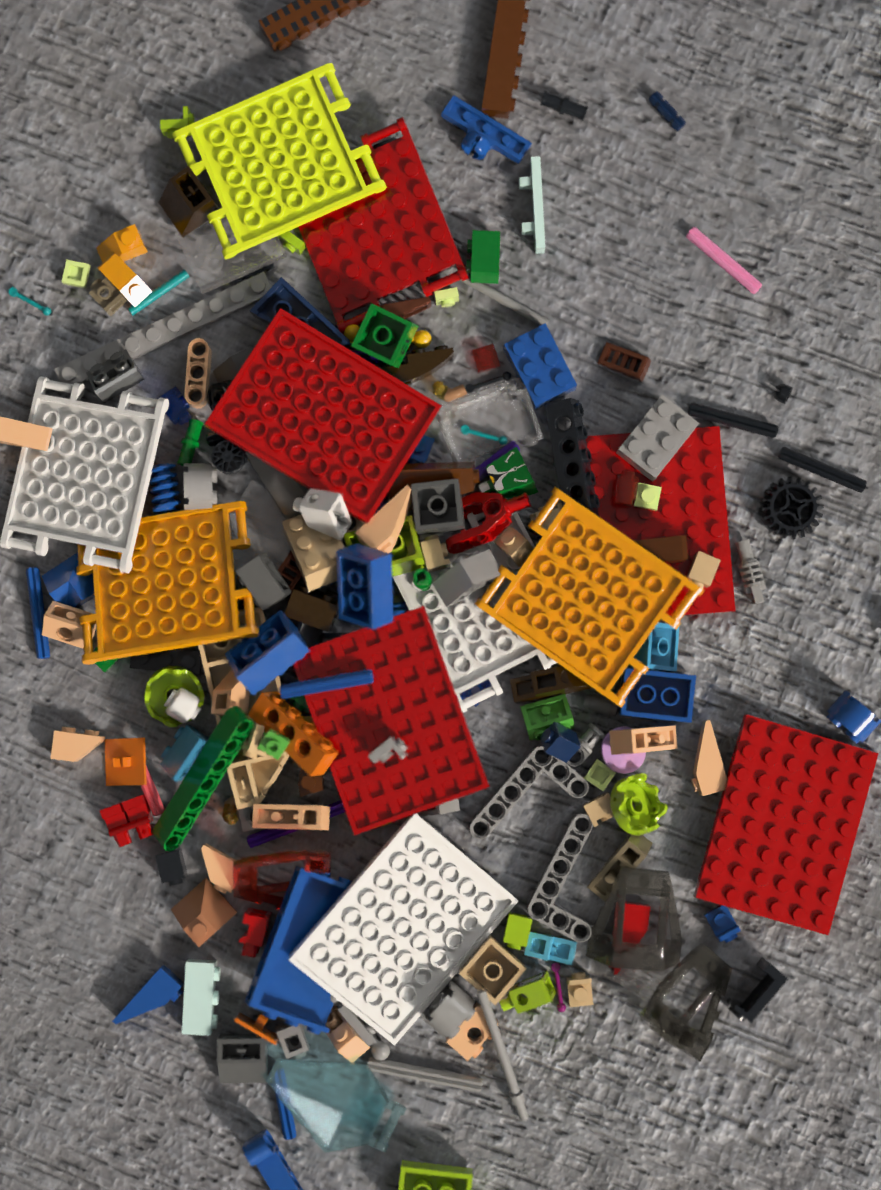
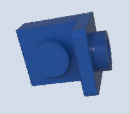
M424 435L407 461V464L426 463L435 439Z
M720 905L704 914L717 940L720 942L724 940L727 943L738 937L736 933L740 932L741 929L726 906Z

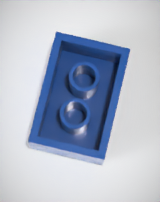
M546 323L504 344L503 350L534 411L576 390L577 384Z
M358 543L336 550L339 618L372 630L393 622L391 553Z
M282 610L258 627V637H245L225 653L236 678L252 695L264 689L268 683L277 676L282 675L287 668L296 661L301 660L310 651L298 628Z
M626 668L624 670L621 687L634 669ZM648 670L646 674L641 675L624 699L626 701L622 707L619 706L618 715L692 723L696 675Z

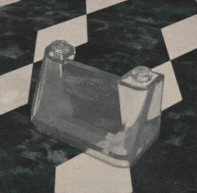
M519 378L502 381L443 404L435 417L452 462L476 463L477 457L505 446L501 445L498 441L469 433L463 435L460 431L463 425H468L472 430L497 437L505 436L508 440L507 443L513 440L527 447L537 444L538 440L544 438L527 388Z

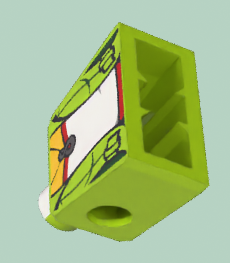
M544 971L514 984L509 989V994L503 996L499 1002L503 1011L515 1007L516 1012L519 1014L552 1002L556 990L548 971Z

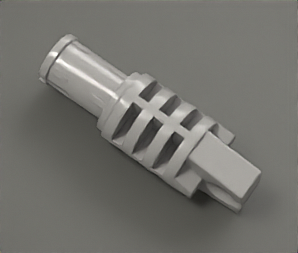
M750 539L737 542L735 544L741 561L738 567L746 594L752 593L755 604L763 603L764 598L761 590L767 588L760 563L754 558Z

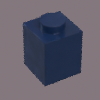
M555 721L549 728L544 730L540 737L545 753L565 763L581 748L576 732Z

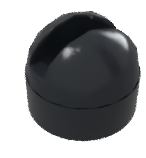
M779 384L776 386V389L780 392L773 391V396L777 401L786 404L793 387Z

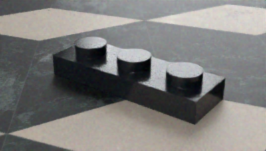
M172 649L131 656L129 668L158 671L167 666H180L192 671L196 675H200L202 659L200 651Z

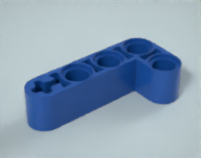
M267 1129L245 1141L242 1147L245 1157L252 1166L256 1165L270 1190H303Z

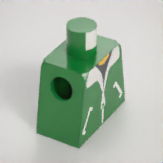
M517 447L489 464L486 470L491 479L478 485L482 493H501L503 498L507 500L520 496L523 493H527L528 496L538 493L536 485Z

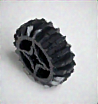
M792 476L787 478V484L783 478L778 480V485L773 482L770 484L772 491L768 489L764 491V494L769 498H761L760 500L761 503L767 505L759 509L760 512H767V515L761 517L762 521L769 519L770 523L766 525V528L769 529L774 526V535H777L781 530L782 539L787 537L788 532L791 540L796 539V532L800 538L805 537V531L809 534L813 532L811 525L815 527L819 525V522L814 518L823 517V514L817 512V510L824 508V505L816 503V501L822 499V496L814 497L813 493L817 491V488L814 487L809 490V481L801 485L802 478L800 477L796 479L795 484ZM789 490L801 493L806 499L797 500L792 493H789ZM781 492L783 495L781 498L783 502L782 507L774 511L775 498ZM790 503L795 506L801 504L793 511L794 514H792V511L788 512V510L782 512ZM809 505L808 517L802 524L800 521L802 518L801 509ZM786 516L791 523H794L795 527L783 524L777 517Z

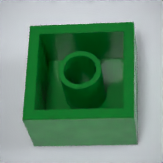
M371 303L351 346L393 367L399 368L419 326Z

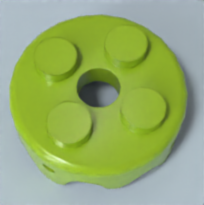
M167 666L154 672L148 679L144 689V702L152 718L159 720L168 727H177L182 724L166 713L167 707L164 704L168 699L167 693L171 689L178 690L184 688L199 698L198 707L203 706V688L199 679L192 671L180 666Z
M644 773L619 780L611 792L610 807L618 825L631 835L639 836L658 829V819L668 810L667 804L660 802L658 798V787L646 783L647 774ZM632 801H633L634 804H635V810H634V808H633V806H632Z

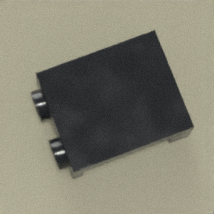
M763 957L756 965L767 974L743 1003L738 1005L730 997L726 1000L731 1005L728 1009L742 1022L747 1019L752 1023L788 980L785 975Z

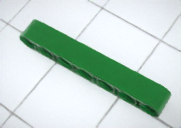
M230 707L224 713L154 826L152 834L165 851H173L181 845L252 731L254 723L240 707Z

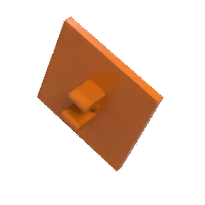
M145 737L104 739L106 786L147 785Z
M241 1012L236 1016L235 1022L272 1044L276 1045L279 1040L275 1032L264 1027L269 1019L268 1017L260 1014L258 1019L254 1021Z

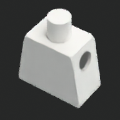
M310 489L304 498L297 497L293 503L294 511L302 513L309 528L338 540L342 539L352 524L343 498L339 493Z

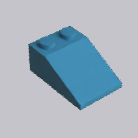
M186 725L185 728L181 726L174 736L176 741L173 746H167L161 755L163 760L160 765L176 782L182 781L209 739V737L191 725Z

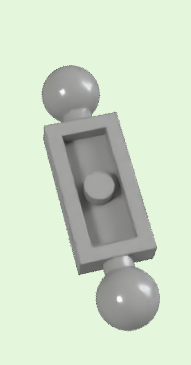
M331 995L330 999L334 1003L333 1006L338 1007V1011L368 1047L371 1046L372 1056L379 1061L385 1060L390 1054L388 1044L378 1041L375 1035L377 1031L365 1023L364 1020Z

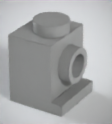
M288 1024L278 1028L276 1033L286 1059L293 1057V1060H297L307 1055L306 1051H309L310 1046L302 1024H299L298 1027ZM291 1037H298L299 1043L293 1044Z

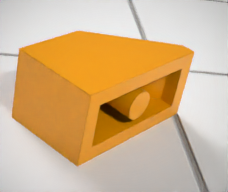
M135 224L112 233L96 247L102 263L113 252L124 262L148 252Z
M115 252L98 267V270L134 307L152 292Z

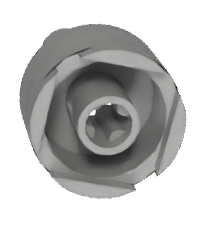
M184 463V470H188V472H184V502H189V504H184V510L213 508V505H217V490H212V483H217V467H212V463Z
M450 981V987L445 986L429 1005V1012L426 1013L424 1011L421 1018L441 1036L453 1039L458 1034L459 1026L462 1022L470 1020L476 1010L473 1008L474 999L454 982Z

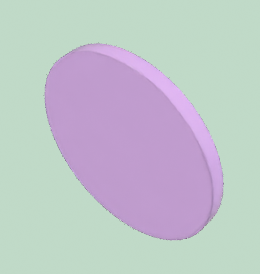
M623 726V727L614 728V729H612L611 731H614V730L633 729V728L624 727V726ZM609 732L602 741V758L612 771L620 774L632 773L643 764L646 752L611 755Z

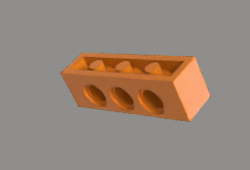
M262 692L248 713L257 724L265 726L264 731L266 733L269 729H272L290 740L285 752L310 777L324 774L338 754V751L332 747V743L322 737L316 731V727L307 722L301 716L299 710L291 707L281 697L279 692Z

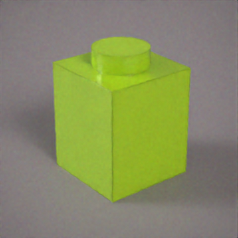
M513 912L508 913L503 935V942L507 943V947L520 950L521 946L527 947L533 920L531 916Z

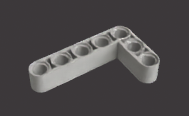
M537 746L471 821L470 832L476 839H485L489 836L543 772L574 798H582L587 794L588 783L565 762L549 754L547 761L538 763L535 759V754L538 750H544L543 746ZM557 765L564 766L566 770L564 777L560 779L555 778L553 775V769ZM523 768H530L533 772L532 778L528 781H523L520 778V771ZM577 780L581 781L584 786L583 791L579 794H574L571 791L572 783ZM510 785L515 786L518 791L516 797L508 799L504 795L505 788ZM495 803L502 807V813L497 817L489 813V807ZM484 822L487 825L486 832L481 835L475 833L473 830L475 823Z
M577 813L571 818L527 904L528 913L533 919L577 942H585L590 938L591 928L584 919L555 905L554 902L593 828L589 816L584 813ZM583 817L587 819L588 826L580 831L576 829L575 823L577 819ZM575 839L577 842L576 849L573 851L565 850L564 844L566 840ZM557 860H564L566 862V869L564 871L556 872L553 865ZM546 881H553L555 883V890L552 893H545L542 887ZM541 902L544 904L545 908L541 914H534L531 908L534 903ZM562 913L565 915V922L562 925H555L552 919L555 914ZM579 924L586 926V933L583 936H576L574 934V928Z

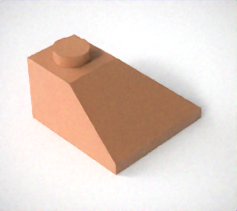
M207 877L171 909L182 929L198 947L237 913L225 897L213 887L214 885Z

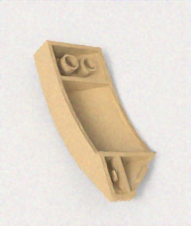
M254 607L256 627H259L266 620L263 610L259 607ZM239 609L240 628L246 627L245 609ZM244 638L198 645L211 700L213 699V690L232 671L225 653ZM279 676L256 694L252 695L250 693L248 713L262 692L276 691L280 693L281 682ZM215 715L218 724L222 716ZM248 715V717L252 720V722H253V723H256V722ZM239 750L227 769L237 810L251 807L253 804H261L269 788L275 782L290 757L285 751L277 760L268 754L266 757L257 755V758L254 759L243 755L244 750Z

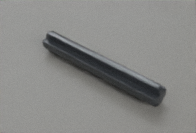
M691 403L688 408V415L771 438H775L778 433V426L696 403Z
M782 447L778 454L780 460L857 492H863L866 487V480L787 447Z

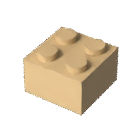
M489 935L459 970V974L477 990L486 989L489 1001L496 1005L525 972L526 965L493 936Z

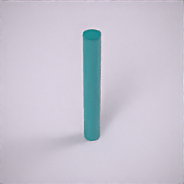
M185 269L153 290L136 307L133 305L128 307V310L132 316L190 276Z

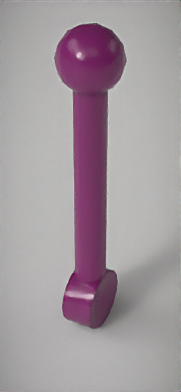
M554 962L551 964V970L554 971L559 1003L557 1010L564 1012L566 1005L563 1003L559 977L561 967L559 963Z

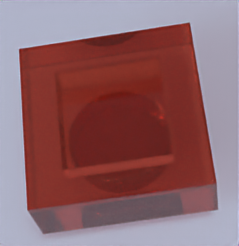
M494 344L471 350L478 374L500 367Z

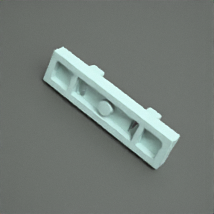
M540 156L531 157L530 176L519 177L518 182L519 190H532L533 222L521 223V234L534 235L535 254L545 252L541 160Z

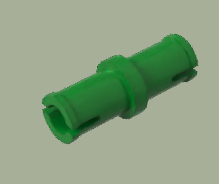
M189 419L185 438L181 440L183 445L177 461L178 465L184 466V463H192L196 448H199L200 445L198 440L203 422Z
M424 569L416 570L413 577L414 585L422 591L428 590L432 583L430 573Z

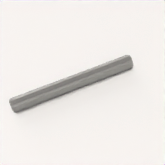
M374 1057L368 1058L366 1066L368 1071L477 1092L481 1091L483 1085L482 1078L390 1060L379 1061Z

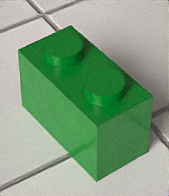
M473 230L472 239L467 241V253H472L471 260H467L466 267L467 273L471 274V283L498 284L500 231Z

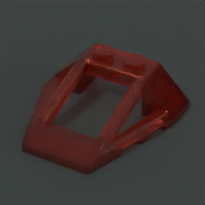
M291 850L248 856L235 860L233 862L234 897L260 905L262 901L276 905V909L279 910L283 897L270 895V893L286 891L290 881L258 886V867L305 860V872L331 873L332 851Z

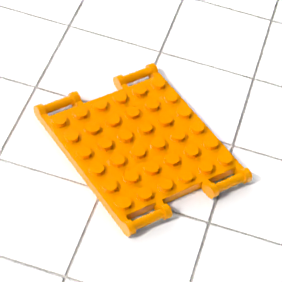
M554 487L551 491L552 495L536 519L534 521L531 520L528 525L543 537L517 574L500 565L498 572L501 575L494 578L481 598L478 597L474 604L612 702L622 707L626 702L624 699L642 674H646L649 669L645 664L634 658L640 647L660 619L677 629L681 624L679 622L696 597L698 595L701 596L704 589L563 491ZM561 499L565 502V505L546 530L542 525ZM506 578L512 582L493 608L489 605V602ZM685 585L690 589L672 616L668 615L666 610ZM629 664L632 665L634 670L618 693L612 692V687Z
M235 501L213 505V508L183 510L141 517L132 556V569L129 573H123L119 569L96 564L93 566L85 565L83 557L86 546L77 544L78 566L76 567V573L81 576H88L93 573L96 614L84 615L79 618L83 631L84 654L82 655V663L90 665L99 661L245 637H258L259 630L255 623L253 595L248 588L236 590L233 559L234 549L244 550L251 547L250 539L247 538L246 502ZM232 512L236 513L238 539H232L229 513ZM96 548V555L121 560L122 553ZM242 599L244 600L246 627L240 628L237 600ZM94 624L97 625L98 652H93L92 625Z

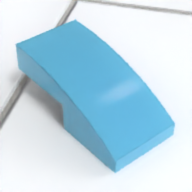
M530 931L524 955L573 965L578 942Z

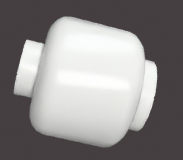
M180 688L177 691L173 690L164 704L167 707L166 713L181 723H186L189 719L195 720L201 710L198 707L199 698L184 688Z

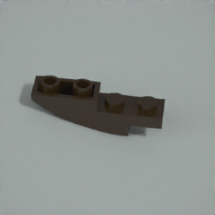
M447 345L434 347V351L425 352V349H416L407 355L408 364L402 362L399 368L391 365L381 368L380 365L375 366L409 385L428 377L443 367L454 357L453 348H448Z
M563 666L530 672L531 675L510 679L515 703L592 688Z

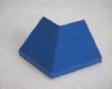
M78 552L42 575V579L51 597L56 602L79 608L95 597L93 573L88 576H81L76 573Z

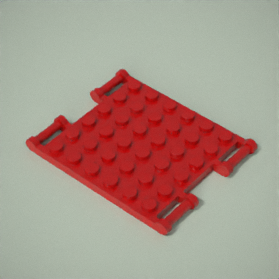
M403 117L396 119V123L368 135L366 133L361 136L363 144L369 145L371 158L381 180L385 181L387 188L380 193L371 194L299 226L336 319L337 326L342 334H344L347 326L362 324L367 311L346 321L343 317L344 315L371 303L381 307L380 299L420 282L425 296L429 297L436 290L459 280L465 281L469 279ZM399 131L402 132V137L374 149L373 143ZM362 158L356 159L355 162L366 186L372 184ZM454 266L457 267L458 271L432 283H429L427 278Z

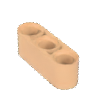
M201 338L192 340L188 346L184 391L186 401L196 409L204 407L208 401L207 391L209 389L212 357L211 348ZM198 346L206 348L205 353L201 356L194 354ZM203 369L204 374L201 378H193L194 370ZM194 392H201L202 397L199 401H191V395Z

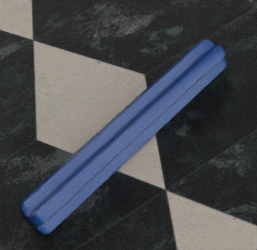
M30 567L26 569L36 656L38 659H46L50 657L48 637L42 635L45 610L40 571L37 567Z
M368 669L284 684L280 686V694L283 699L365 685L373 683L374 676L372 670Z

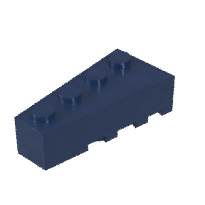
M282 277L250 310L254 317L270 325L281 308L347 349L351 346L350 340Z

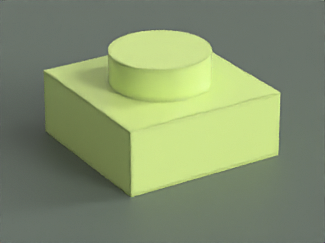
M66 260L62 283L86 288L91 266L87 263Z
M457 287L434 291L436 305L450 307L459 301Z
M638 483L633 507L657 511L662 487Z
M596 759L584 776V779L601 791H604L616 772Z

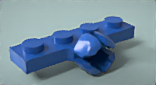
M454 95L442 111V118L465 131L466 136L462 140L461 148L467 155L474 148L475 154L472 157L473 159L481 160L489 150L493 149L520 164L531 147L532 143Z

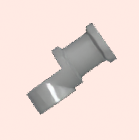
M592 723L588 725V730L578 738L581 748L578 750L581 755L580 760L576 763L568 761L566 764L576 767L581 765L593 752L594 746L601 739H604L605 735Z

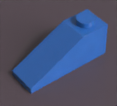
M163 965L117 1015L113 1022L118 1024L164 1006L170 1000L175 1002L183 993L180 988L184 985V982Z

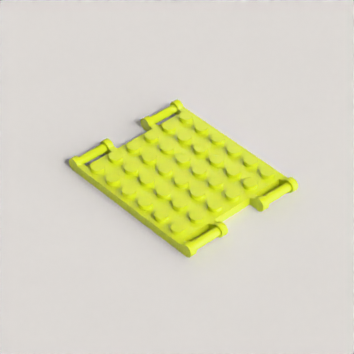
M332 63L320 66L173 132L174 141L178 142L187 166L191 168L196 176L201 174L202 171L207 170L220 200L222 208L209 213L207 219L213 225L223 248L222 254L224 259H230L244 250L371 194L380 193L387 188L385 181L381 180L371 158L369 145H363L351 151L335 112L344 111L351 104L349 99L345 98ZM319 78H327L335 96V102H329ZM190 135H192L202 158V161L197 163L186 140ZM362 158L372 184L366 186L355 162L356 159ZM227 217L236 238V244L231 245L221 222L222 218Z

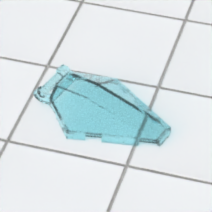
M277 1059L266 1080L277 1093L282 1103L302 1126L304 1125L325 1153L370 1145L382 1152H386L389 1147L388 1141L400 1116L404 1115L407 1109L404 1105L389 1099L367 1063ZM388 1108L392 1110V1113L380 1138L376 1139L372 1136L385 1109Z

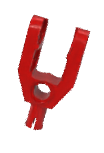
M475 492L462 497L464 519L470 513L476 515L483 512L486 520L482 522V525L469 530H460L461 533L446 539L447 551L451 554H458L493 541L512 523V513L531 507L527 493L509 500L504 499L501 493Z

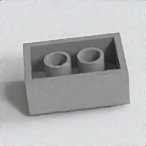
M662 394L621 445L616 454L653 482L695 430L699 422Z

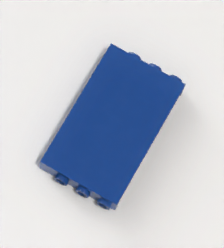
M296 865L244 1002L250 1007L262 1010V1015L276 1020L277 1016L285 1018L284 1022L291 1026L298 1027L299 1024L307 1026V1031L320 1035L321 1031L329 1033L330 1030L326 1023L334 1004L330 999L331 994L290 962L288 956L353 881L340 876L337 881L329 878L331 873L317 869L316 872Z

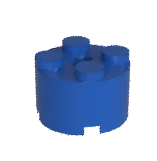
M845 690L827 710L829 714L826 717L838 728L841 725L847 728L844 733L854 742H864L881 723V720L879 718L873 720L876 715L853 696L847 698L850 693Z

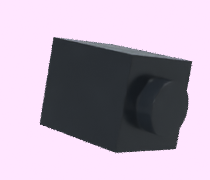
M182 848L156 855L161 882H168L169 886L183 883L182 878L187 877L188 873Z

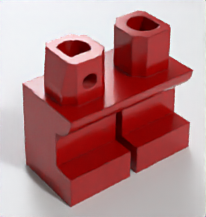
M144 794L100 810L102 819L105 820L109 836H114L119 847L133 843L128 831L130 829L136 828L140 840L153 835L150 822L154 820Z
M249 907L244 913L242 923L249 924V929L239 940V942L244 943L241 955L256 958L260 946L262 947L267 940L272 912Z

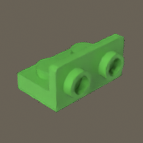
M566 694L520 706L529 740H541L540 737L544 730L549 728L554 721L569 729L574 728V720Z

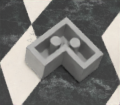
M490 549L481 553L477 550L469 554L466 559L464 556H461L452 562L453 567H448L439 572V578L432 584L445 606L448 607L462 601L475 590L491 584L494 578L501 575L498 572L500 566Z

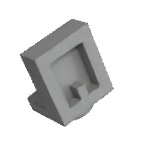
M392 736L373 751L369 758L373 763L379 760L384 763L393 755L391 750L394 749L401 759H404L408 756L406 752L408 747L400 738L395 739Z

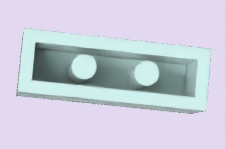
M188 959L186 961L182 1034L210 1036L213 1033V1029H217L218 1015L214 1014V1007L219 1003V991L215 989L216 981H220L221 968L217 967V960Z

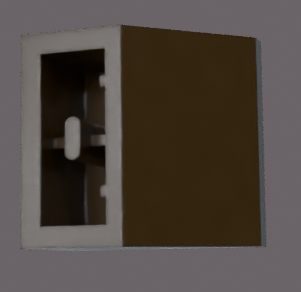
M189 166L169 179L158 202L183 238L208 221L207 215L219 209Z
M305 582L304 584L300 583L292 591L285 615L291 619L329 632L339 612L338 593L331 590L323 592L318 589L308 591Z

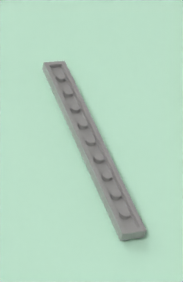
M262 272L61 365L54 370L60 382L68 384L84 383L89 381L86 372L90 371V368L95 364H102L110 359L114 353L127 349L134 360L258 302L269 291L271 285L265 272Z

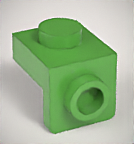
M269 729L267 733L263 732L258 749L279 760L289 745L290 740L278 732Z

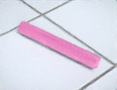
M696 227L690 229L686 237L752 294L758 292L762 287L761 282Z

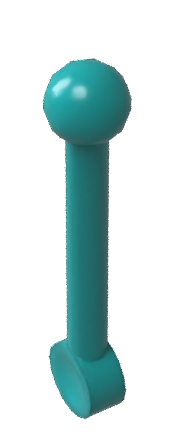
M11 287L8 290L11 297L22 299L41 310L46 316L51 314L49 307H43L20 294L15 287Z
M468 425L461 426L460 431L463 435L468 433L498 441L501 445H505L508 442L505 436L497 437L472 430Z

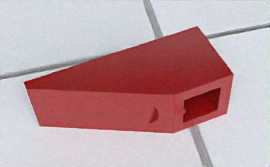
M620 901V905L615 906L614 920H618L617 930H612L611 944H615L614 954L610 953L608 967L612 968L614 975L620 972L648 931L651 908L648 904Z

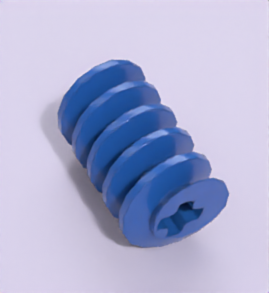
M158 464L152 468L151 477L154 478L150 479L149 485L156 487L150 489V494L157 495L151 499L153 504H157V506L152 508L154 513L163 514L181 510L175 508L181 501L174 499L175 496L180 494V491L173 490V487L179 485V483L171 481V478L177 476V473L170 472V469L176 467V464Z

